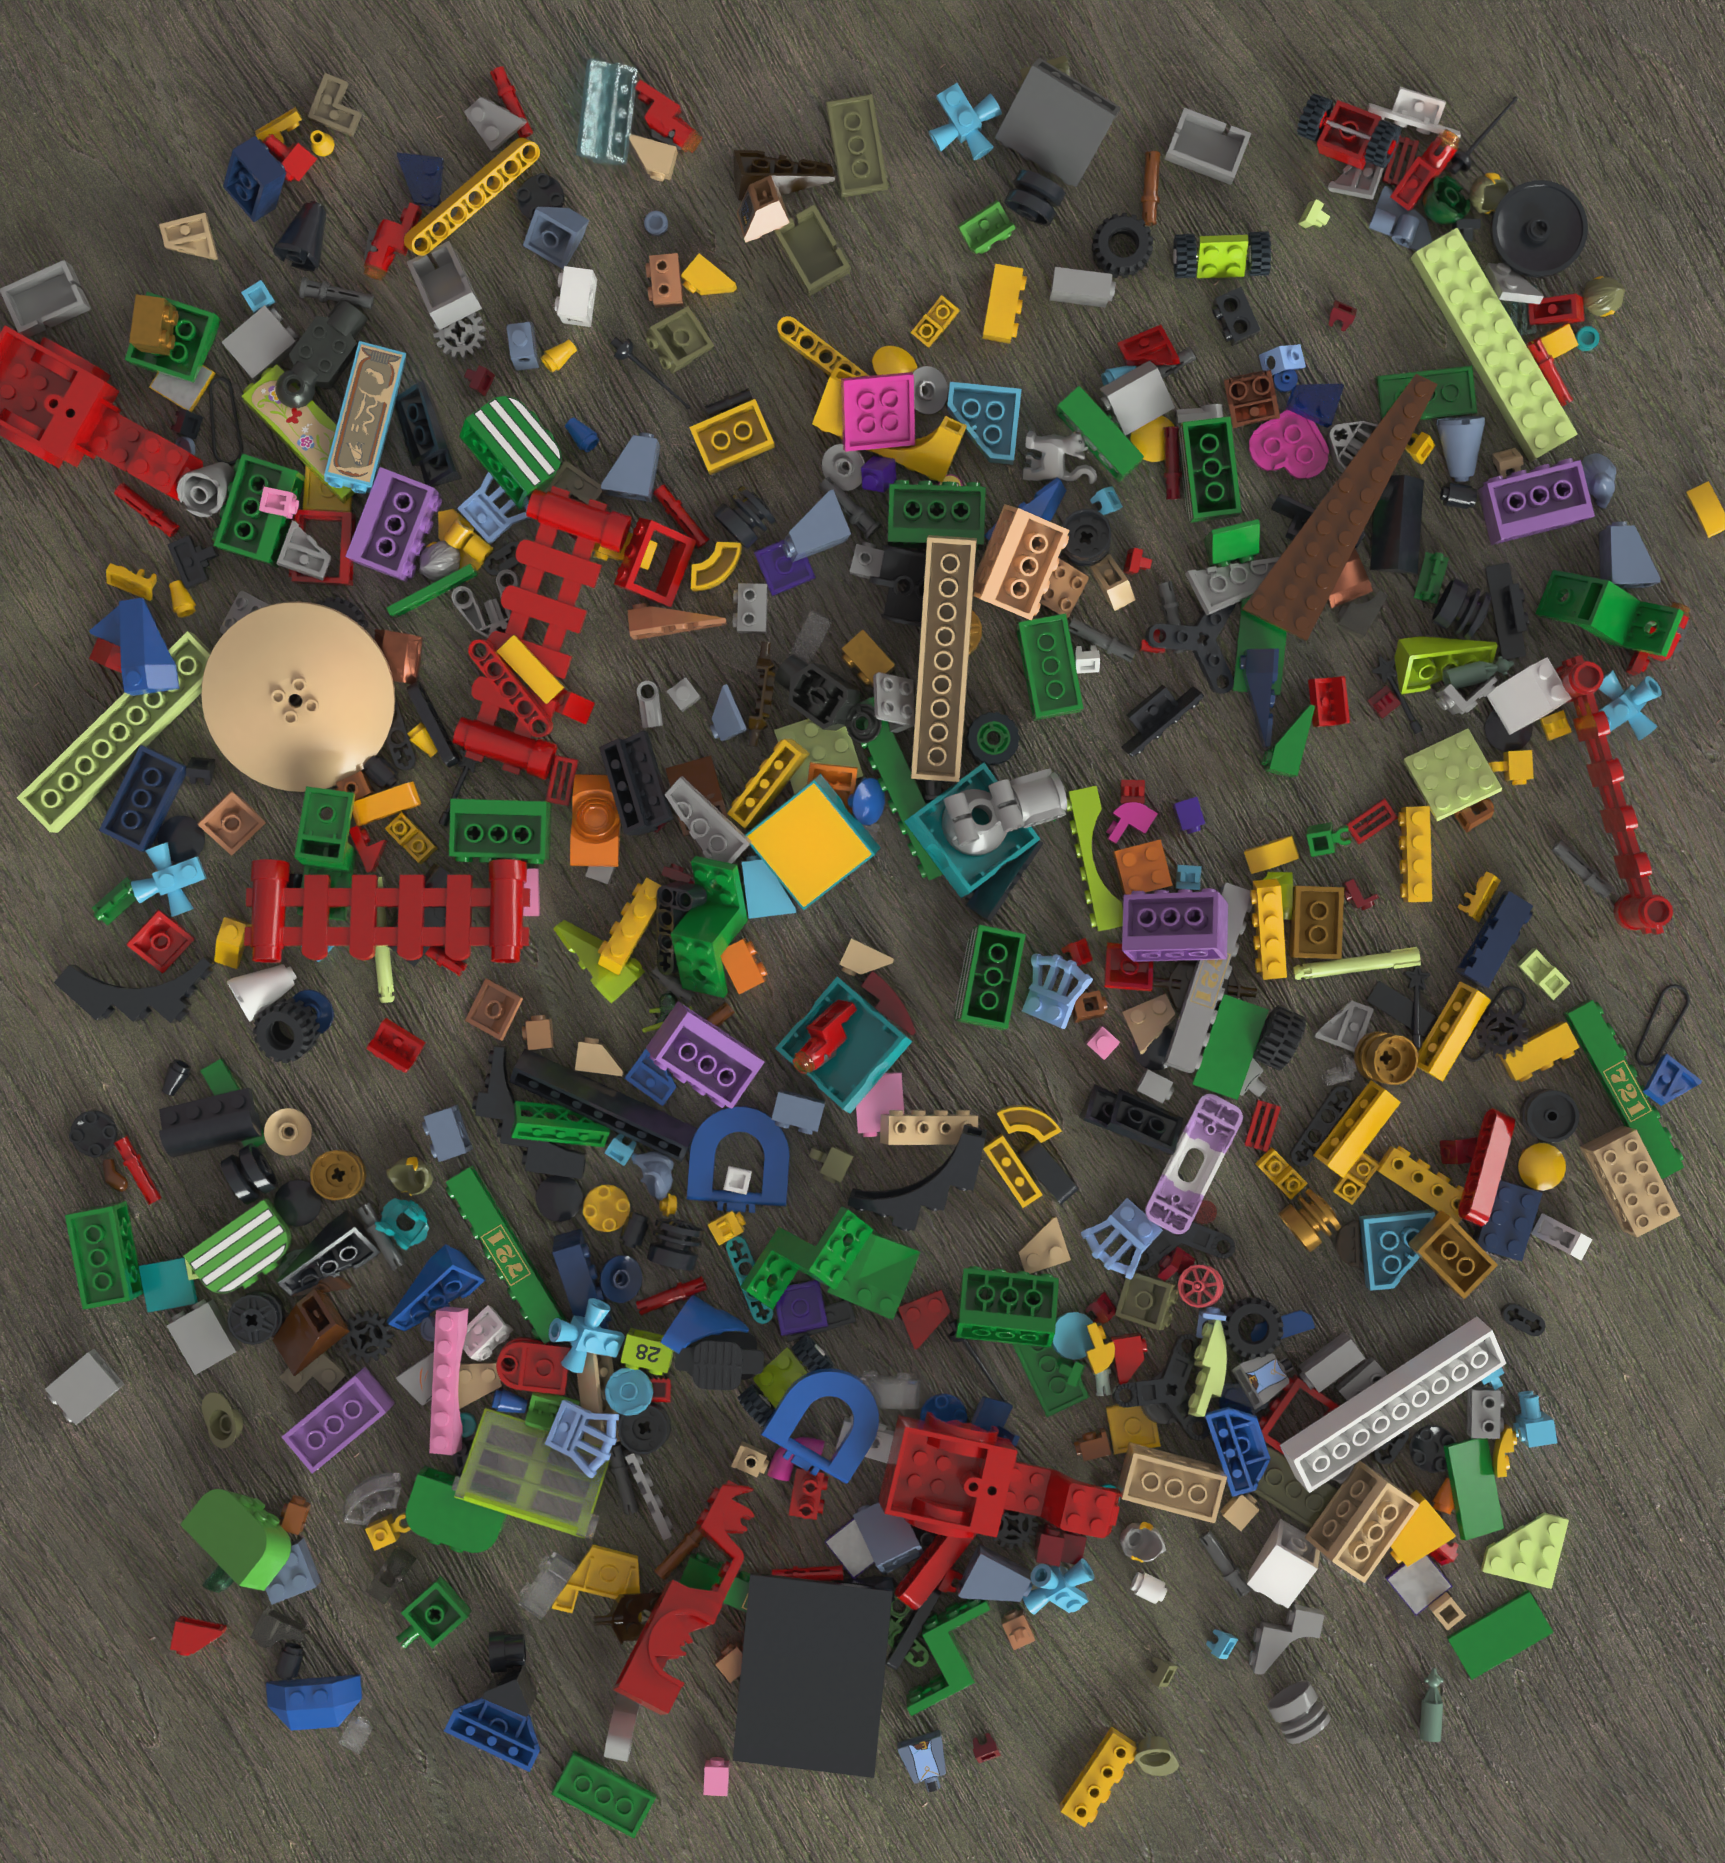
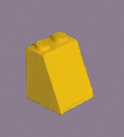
M1415 1490L1409 1496L1420 1505L1390 1546L1393 1550L1389 1552L1398 1564L1403 1561L1407 1567L1456 1536L1418 1490Z

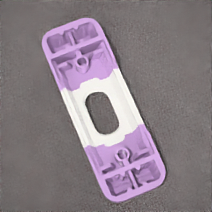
M1206 1094L1200 1098L1177 1143L1175 1153L1171 1155L1146 1205L1145 1214L1151 1222L1174 1234H1183L1190 1228L1222 1159L1242 1123L1243 1115L1237 1106L1213 1094ZM1196 1148L1203 1153L1204 1161L1195 1179L1192 1182H1185L1179 1178L1178 1170L1188 1150Z

